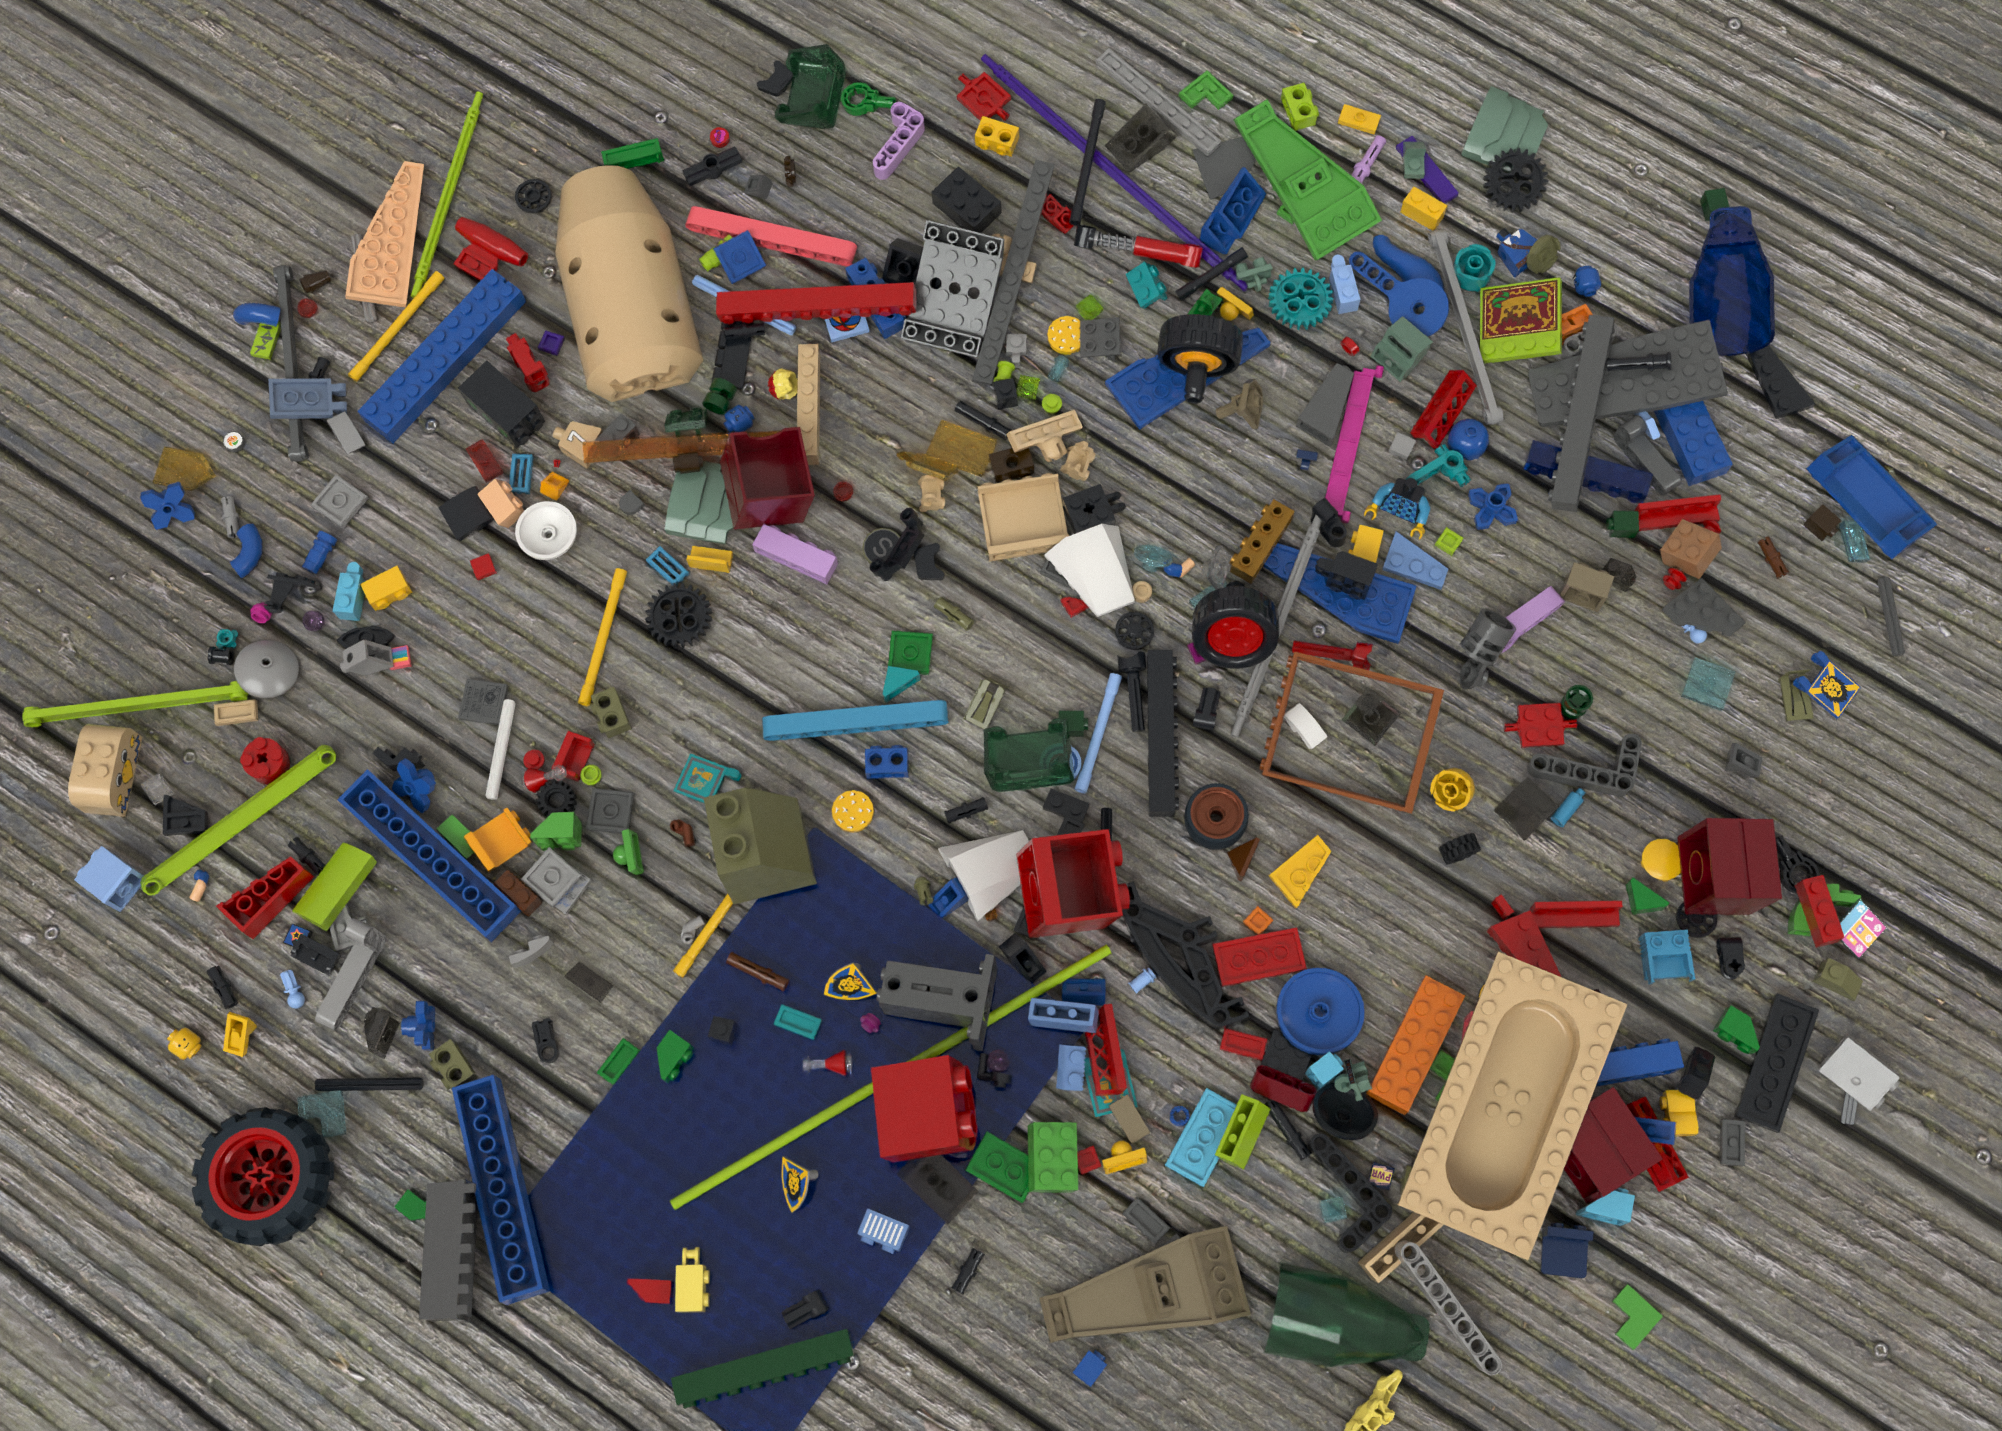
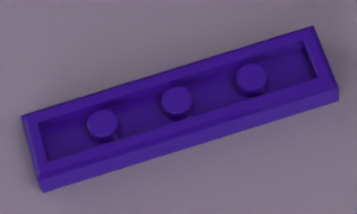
M1413 136L1396 145V150L1402 157L1403 142H1417ZM1425 152V175L1420 180L1437 200L1446 204L1456 198L1459 192Z

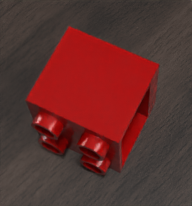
M1109 829L1032 838L1016 854L1029 938L1104 929L1123 916L1122 910L1129 909L1130 897L1126 883H1117L1115 867L1122 866V848L1118 840L1111 841Z

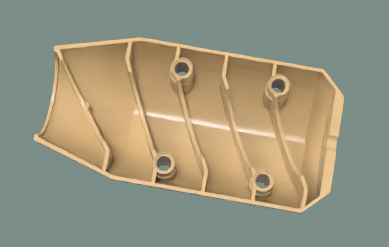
M598 166L575 174L565 182L561 190L555 253L587 389L610 402H615L642 395L647 390L658 391L689 383L703 362V356L668 224L637 176L631 170L620 166Z

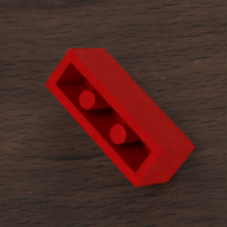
M1824 875L1804 879L1797 883L1795 888L1815 947L1834 944L1845 938Z

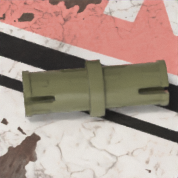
M943 597L936 601L934 608L945 614L949 621L956 622L966 631L972 627L974 620L961 612V608L953 606Z

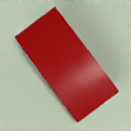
M1049 194L1045 199L1041 215L1066 234L1074 226L1069 223L1071 211L1067 206L1063 207Z

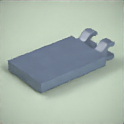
M331 378L268 379L270 419L332 418L333 413L340 414L344 411L347 414V402H332V395L346 397L345 383L331 384Z

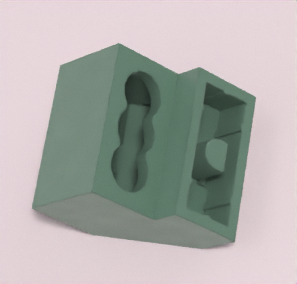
M1402 316L1387 329L1382 341L1376 345L1371 358L1401 382L1426 355L1433 341Z

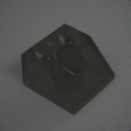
M1527 777L1499 804L1494 812L1525 841L1555 813L1559 806Z

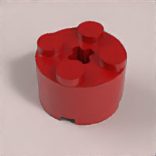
M255 738L254 741L245 747L240 758L245 772L261 784L273 782L290 769L288 752L270 738Z

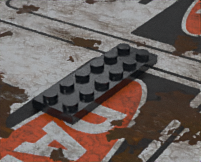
M1778 993L1774 995L1759 1041L1760 1048L1755 1053L1735 1113L1736 1117L1773 1132H1780L1819 1009Z

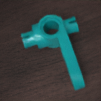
M1443 444L1442 448L1439 446L1434 451L1438 455L1437 459L1406 478L1415 479L1417 485L1441 471L1451 481L1456 480L1460 487L1471 481V478L1466 473L1468 468L1463 462V456L1455 450L1449 451L1446 444ZM1447 462H1454L1456 466H1450Z

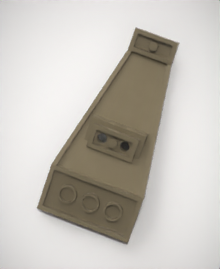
M1227 1226L1188 1234L1061 1293L1039 1298L1050 1343L1069 1338L1208 1326L1251 1315ZM1156 1275L1159 1278V1282L1156 1281Z

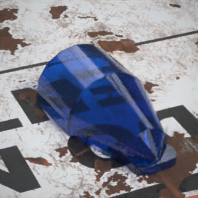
M1745 206L1715 209L1710 214V227L1699 260H1697L1693 277H1691L1689 282V324L1710 320L1719 356L1748 354L1765 348L1773 342L1775 336L1774 275L1752 225L1751 210Z

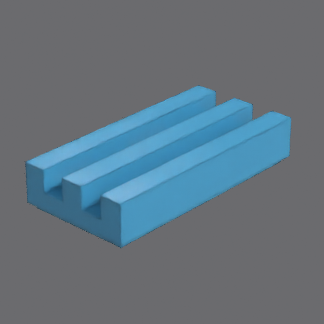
M512 454L509 484L513 489L511 491L513 494L514 492H517V494H530L534 459L532 454ZM517 459H520L518 487H515ZM525 459H527L525 487H523Z
M661 546L646 559V562L672 586L673 583L678 586V583L682 582L683 578L689 575V572ZM661 553L682 573L679 575L658 554ZM655 558V559H656L665 569H667L676 579L673 580L664 570H662V569L653 561V559Z

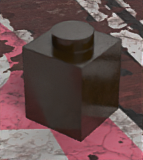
M1822 504L1803 526L1823 541L1827 536L1832 538L1839 531L1837 526L1842 520Z

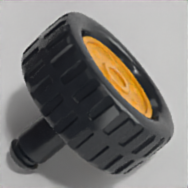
M1200 314L1175 316L1166 320L1161 326L1157 356L1161 364L1168 369L1186 375L1185 400L1194 404L1201 403L1204 399L1206 378L1228 375L1239 367L1243 348V334L1236 325L1218 317Z

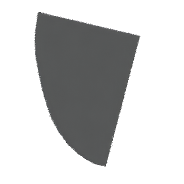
M1243 137L1221 142V145L1209 156H1206L1199 149L1193 150L1210 200L1223 195L1241 168L1245 167L1249 172L1256 161Z

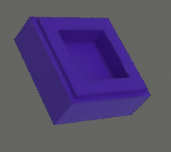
M545 330L538 349L558 356L565 338L562 335Z

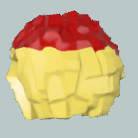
M783 368L774 371L768 381V390L773 397L779 400H790L797 394L798 380L796 374Z

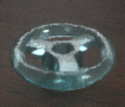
M1139 545L1134 549V556L1143 562L1142 567L1145 570L1156 572L1159 567H1168L1173 563L1172 555L1160 547ZM1141 551H1149L1148 553L1144 554L1140 553Z

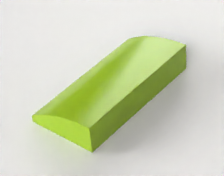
M343 842L292 912L327 931L376 865L377 861L365 851Z

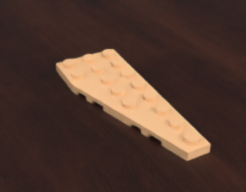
M403 162L394 179V183L385 195L382 205L379 206L367 228L365 236L350 259L346 299L406 308L424 164Z

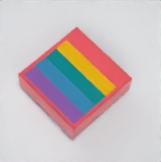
M408 645L391 648L394 667L390 668V670L412 666Z

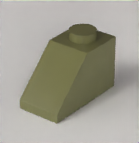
M1830 958L1820 963L1813 980L1814 983L1852 1001H1855L1863 982L1849 967Z

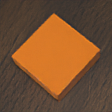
M1257 906L1243 923L1256 935H1260L1274 920Z

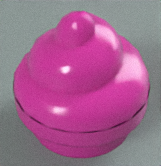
M265 602L257 603L251 608V618L258 623H266L272 616V613L264 608Z

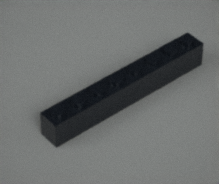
M1173 650L1147 651L1149 817H1174L1175 810H1179V797H1175V790H1179V777H1175V769H1178V757H1174V749H1178V736H1174V729H1178V716H1174V709H1177V696H1173V689H1177V676H1173V669H1177V657H1173Z

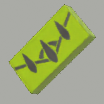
M278 321L276 327L260 323L250 351L251 356L271 360L281 331V322Z

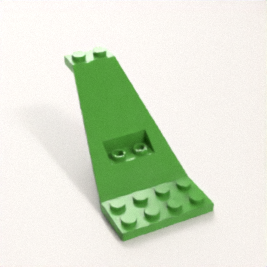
M1268 99L1233 119L1243 139L1296 224L1314 260L1320 259L1382 221L1364 185L1279 119ZM1316 173L1319 174V180L1315 178ZM1299 183L1303 184L1302 190L1299 188Z

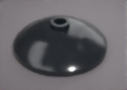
M1330 1083L1319 1089L1314 1097L1312 1108L1317 1122L1325 1131L1337 1138L1344 1140L1365 1138L1372 1133L1378 1121L1376 1105L1366 1092H1362L1363 1100L1356 1101L1353 1089L1348 1092H1340L1335 1088L1334 1083Z

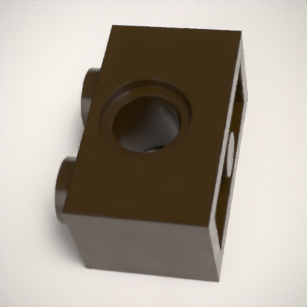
M1013 448L988 454L995 483H1001L1007 479L1012 480L1031 476L1034 473V463L1029 448L1014 452ZM1010 463H1015L1017 466L1014 468H1009L1007 465Z

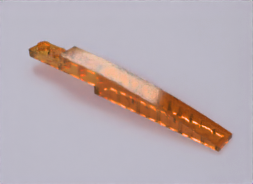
M781 430L749 431L747 433L753 437H766L774 435ZM734 432L582 442L584 463L653 458L668 459L677 456V454L697 452L698 455L702 456L722 455L729 433Z

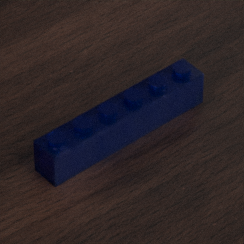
M1533 440L1529 447L1523 470H1527L1533 475L1541 474L1548 476L1552 480L1553 472L1558 470L1559 465L1556 464L1557 452L1562 451V448ZM1588 456L1582 486L1593 492L1601 491L1608 493L1611 497L1628 499L1632 503H1643L1648 495L1653 474Z

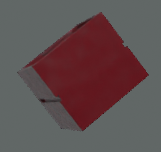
M800 427L784 428L780 432L766 437H753L748 435L747 432L729 433L720 464L734 530L762 527L763 524L775 526L803 523L815 494Z
M1706 818L1677 837L1685 914L1751 915L1782 899L1773 819Z
M1612 1087L1589 1102L1563 1170L1585 1203L1589 1204L1605 1197L1663 1158L1616 1089Z

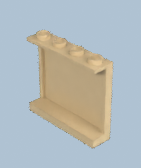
M1046 473L1041 477L1033 478L1032 476H1027L1021 480L1013 481L1007 479L1001 483H984L981 486H977L989 562L1047 553L1062 539L1069 536L1058 474Z

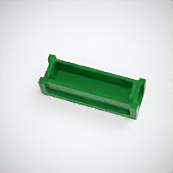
M658 138L601 151L604 166H620L629 169L664 161Z

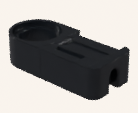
M546 1018L541 1022L534 1021L532 1028L538 1057L543 1062L550 1064L558 1059L559 1048L554 1037L552 1024H550L553 1021L550 1018ZM547 1047L554 1049V1055L550 1059L543 1057V1051Z

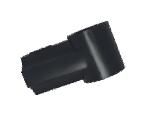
M1210 687L1203 688L1192 727L1213 731L1220 691Z
M820 1289L809 1293L802 1298V1301L790 1306L781 1313L791 1330L811 1318L815 1319L829 1311L830 1308Z

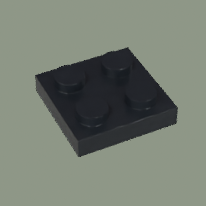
M1274 1029L1261 1065L1303 1080L1312 1054L1299 1050L1286 1039L1282 1032Z

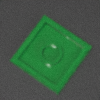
M892 631L888 666L917 670L919 674L929 675L933 634Z

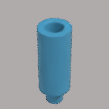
M1578 788L1576 792H1570L1552 815L1551 820L1559 827H1564L1583 803L1582 797L1585 791Z

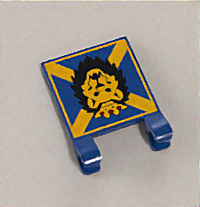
M1819 651L1811 656V660L1823 668L1810 684L1805 676L1795 678L1793 685L1808 694L1833 717L1838 719L1861 687L1833 664L1823 651Z

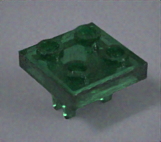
M695 407L685 412H682V410L670 411L666 416L664 424L665 432L675 431L677 444H682L681 431L695 429L697 442H702L701 428H706L707 409Z

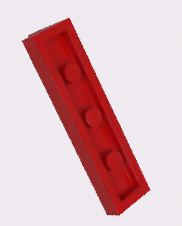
M1449 370L1410 432L1414 438H1424L1433 449L1439 447L1477 386L1464 370ZM1465 381L1468 388L1465 393H1462V384ZM1454 397H1457V405L1452 409V400ZM1447 412V421L1442 425V416ZM1437 428V437L1434 440L1430 435Z
M1721 495L1639 503L1634 510L1639 513V531L1677 527L1682 519L1696 525L1702 524L1704 520H1714L1718 523L1720 517L1717 506L1721 502Z
M1622 901L1535 902L1530 907V911L1538 928L1619 927V910L1623 906Z
M1104 1004L1098 1009L1100 1025L1096 1033L1091 1035L1090 1032H1085L1096 1096L1119 1095L1127 1089L1112 1004ZM1095 1034L1103 1040L1104 1045L1101 1049L1093 1044L1092 1038ZM1099 1055L1107 1061L1105 1070L1097 1066L1096 1059ZM1103 1076L1110 1081L1111 1089L1101 1090L1100 1080Z
M1646 1096L1626 1105L1634 1117L1658 1119ZM1639 1104H1641V1106L1643 1107V1109H1644V1111H1645V1114L1643 1113V1111H1642V1109L1640 1108ZM1652 1142L1663 1158L1647 1169L1658 1192L1689 1178L1671 1144ZM1673 1167L1676 1169L1679 1177H1677Z

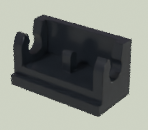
M300 934L290 952L291 957L330 976L341 957L339 953L303 934Z

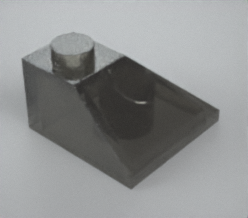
M1366 687L1342 718V721L1375 746L1401 712L1369 687Z
M372 1007L364 1019L368 1051L385 1059L402 1019L390 1011Z

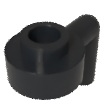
M980 1053L977 1078L994 1082V1087L1006 1088L1007 1084L1011 1085L1012 1075L986 1072L989 1054Z

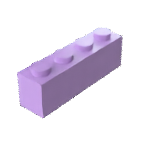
M763 524L752 544L756 553L824 584H828L838 565L837 558L833 552L829 550L822 551L809 541L806 543L800 541L796 535L791 533L787 535L774 525L769 527Z

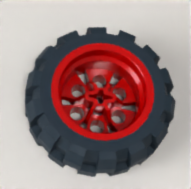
M253 1108L249 1109L246 1114L239 1115L236 1113L221 1122L222 1128L217 1133L211 1132L201 1145L205 1150L200 1160L195 1159L191 1175L196 1177L197 1186L192 1187L195 1206L201 1207L203 1211L201 1218L212 1230L220 1232L224 1238L245 1245L261 1247L265 1244L277 1245L292 1240L293 1235L298 1231H306L316 1221L315 1214L320 1207L325 1209L331 1192L327 1190L329 1180L334 1179V1162L329 1161L328 1153L330 1148L324 1136L318 1134L314 1129V1125L304 1118L282 1109ZM255 1146L259 1157H254L250 1151ZM285 1148L288 1152L282 1157V1150ZM273 1151L274 1158L268 1161L267 1155ZM253 1162L254 1169L247 1171L248 1164ZM288 1162H291L292 1169L286 1173L285 1166ZM264 1173L270 1175V1177H265L262 1179L258 1178V1176L263 1175ZM241 1174L244 1180L234 1181V1175ZM251 1184L250 1193L246 1195L245 1188ZM289 1184L290 1188L286 1195H284L283 1188ZM269 1195L270 1202L268 1205L264 1206L263 1199L265 1196ZM255 1198L250 1210L246 1209L244 1206L251 1199Z

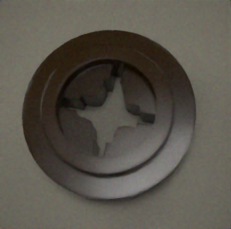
M791 155L785 156L786 184L788 187H794V183H796L794 159H791Z

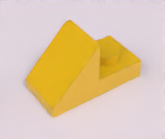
M229 1012L227 1014L223 1051L244 1057L248 1050L249 1035L257 1028V1025L248 1017Z

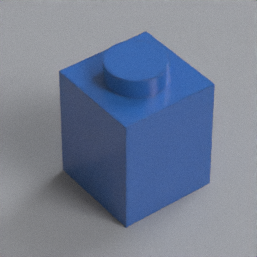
M1096 1350L1093 1353L1088 1351L1073 1371V1374L1091 1387L1107 1366L1104 1362L1106 1358Z

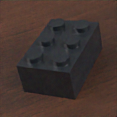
M959 166L931 192L932 203L963 229L982 233L1002 213L1001 201Z

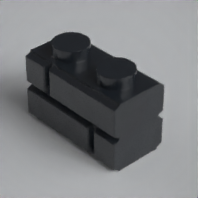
M1694 1047L1684 1063L1678 1085L1679 1092L1698 1100L1709 1084L1715 1061L1714 1054L1700 1047Z

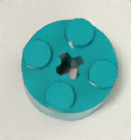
M1472 244L1469 247L1462 248L1457 253L1453 267L1460 288L1479 292L1480 288L1486 287L1490 282L1496 262L1487 247Z

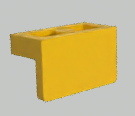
M692 546L691 555H687L686 560L690 568L730 573L733 552Z

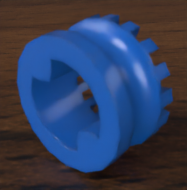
M1183 1106L1174 1107L1170 1112L1171 1123L1177 1127L1187 1124L1189 1111ZM1183 1111L1186 1119L1184 1121L1179 1120V1122L1174 1120V1112L1179 1113Z

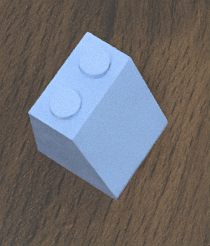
M101 846L93 852L90 861L78 871L77 877L74 880L104 904L121 912L140 889V882L144 875L110 850Z

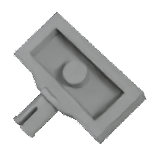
M345 905L329 927L336 952L351 949L355 943L345 936V929L352 919L347 905ZM366 916L357 919L368 924Z

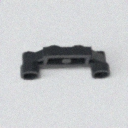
M909 507L901 512L900 519L906 525V528L887 560L884 562L881 558H877L870 564V571L875 576H879L883 581L890 580L895 572L906 568L925 536L921 531L923 522L918 518V514L913 508Z

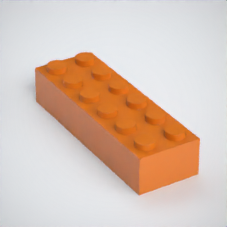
M1425 975L1371 1081L1372 1089L1368 1090L1366 1094L1374 1100L1406 1115L1465 995Z

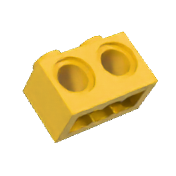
M982 116L975 133V146L983 150L994 151L1002 156L1012 157L1019 140V127Z

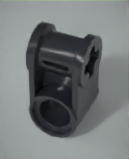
M1717 938L1716 948L1721 975L1727 980H1734L1745 969L1742 938Z

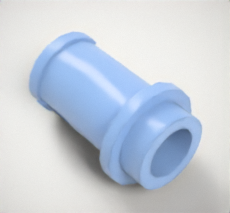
M1149 967L1146 970L1143 968V972L1128 983L1136 994L1150 982L1154 983V979L1157 978Z

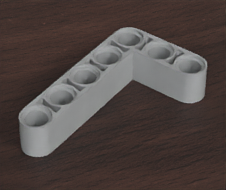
M355 918L351 919L345 929V936L355 943L315 1017L317 1023L334 1031L343 1023L386 941V936L376 928Z

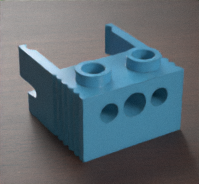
M1688 930L1647 932L1638 938L1640 941L1639 945H1641L1640 953H1642L1641 960L1644 980H1648V984H1653L1654 980L1689 977V982L1695 980L1691 947L1688 942Z

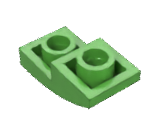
M453 815L436 828L465 859L474 853L464 839V836L470 831Z

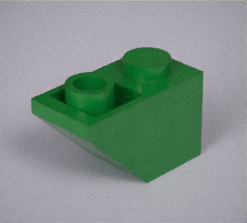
M1732 1005L1727 1007L1713 1031L1718 1034L1717 1036L1721 1040L1737 1045V1049L1745 1054L1757 1052L1760 1046L1751 1017Z
M671 1030L667 1032L657 1046L661 1079L666 1083L676 1079L680 1073L679 1067L683 1062L689 1061L693 1055L692 1050L694 1048Z

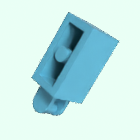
M357 562L349 563L346 573H340L333 606V612L339 619L360 621L365 597L360 584L365 582L363 578V569Z

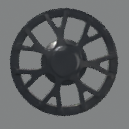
M539 179L524 181L515 192V201L518 207L527 213L543 211L549 206L552 199L549 186ZM537 184L542 185L539 190L536 189ZM530 185L531 188L526 191L524 187ZM548 191V195L541 196V193ZM519 193L525 194V198H519ZM541 200L546 201L543 205L539 203ZM527 201L529 204L523 207L522 204ZM537 204V208L531 209L532 205Z
M1129 612L1118 620L1115 635L1123 647L1130 650H1139L1151 642L1154 635V626L1146 615L1139 612ZM1133 616L1140 617L1138 623L1133 622ZM1125 618L1130 622L1128 626L1122 622ZM1147 621L1149 626L1143 628L1141 623ZM1118 629H1126V634H1119ZM1143 631L1151 633L1150 637L1142 636ZM1127 636L1132 639L1130 644L1124 642ZM1140 638L1143 644L1137 646L1135 639Z
M1684 902L1678 907L1676 912L1677 924L1681 930H1688L1687 934L1690 937H1706L1716 928L1717 914L1712 916L1709 914L1686 915L1681 912ZM1706 918L1713 919V923H1705ZM1681 919H1687L1689 924L1683 925ZM1703 925L1708 932L1702 933L1699 927ZM1690 926L1696 928L1695 933L1689 931Z

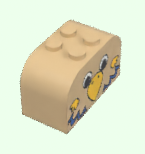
M93 724L85 725L79 734L69 778L68 796L71 804L84 813L126 817L142 736L131 728Z

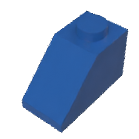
M956 877L951 879L933 897V902L928 906L937 919L941 920L965 904L969 898Z

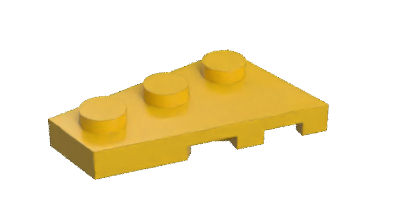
M1316 835L1268 875L1295 909L1301 903L1302 898L1310 888L1317 873L1321 870L1331 850L1319 835Z

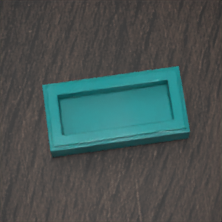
M782 1004L774 1025L815 1040L822 1019Z

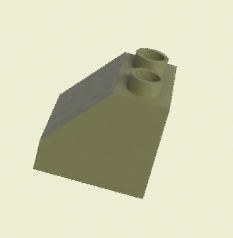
M747 787L704 798L717 873L733 904L817 884L802 809L797 798Z

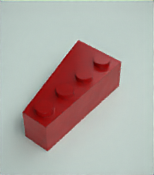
M290 856L269 870L267 875L259 880L255 879L250 883L249 887L241 892L237 891L231 895L232 898L224 903H219L216 907L241 932L254 939L314 876Z
M1531 911L1492 925L1486 931L1490 937H1493L1499 945L1498 947L1506 955L1562 977Z

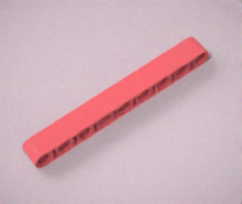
M697 206L691 207L685 224L686 228L690 231L723 239L727 235H731L733 238L748 230L758 247L847 267L853 264L857 251V245L848 240Z

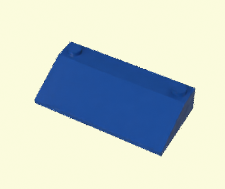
M1853 435L1823 452L1806 468L1811 476L1825 488L1877 543L1883 553L1891 559L1901 554L1937 525Z

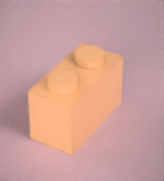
M494 479L478 493V496L497 524L509 528L525 511L522 508L523 503L511 492L513 489L508 482Z

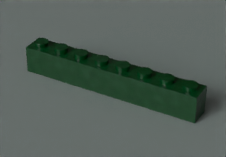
M844 1329L672 1377L671 1382L676 1405H683V1408L686 1409L696 1406V1401L705 1399L706 1403L718 1400V1395L727 1393L728 1396L740 1394L741 1388L748 1386L750 1390L763 1387V1382L771 1380L772 1384L785 1381L784 1376L791 1374L796 1378L807 1375L806 1370L815 1368L816 1372L828 1369V1364L837 1362L838 1366L851 1362L850 1358L855 1357L849 1329Z

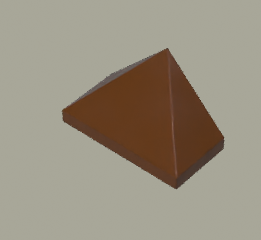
M1257 837L1227 852L1236 877L1241 882L1259 844L1260 839Z

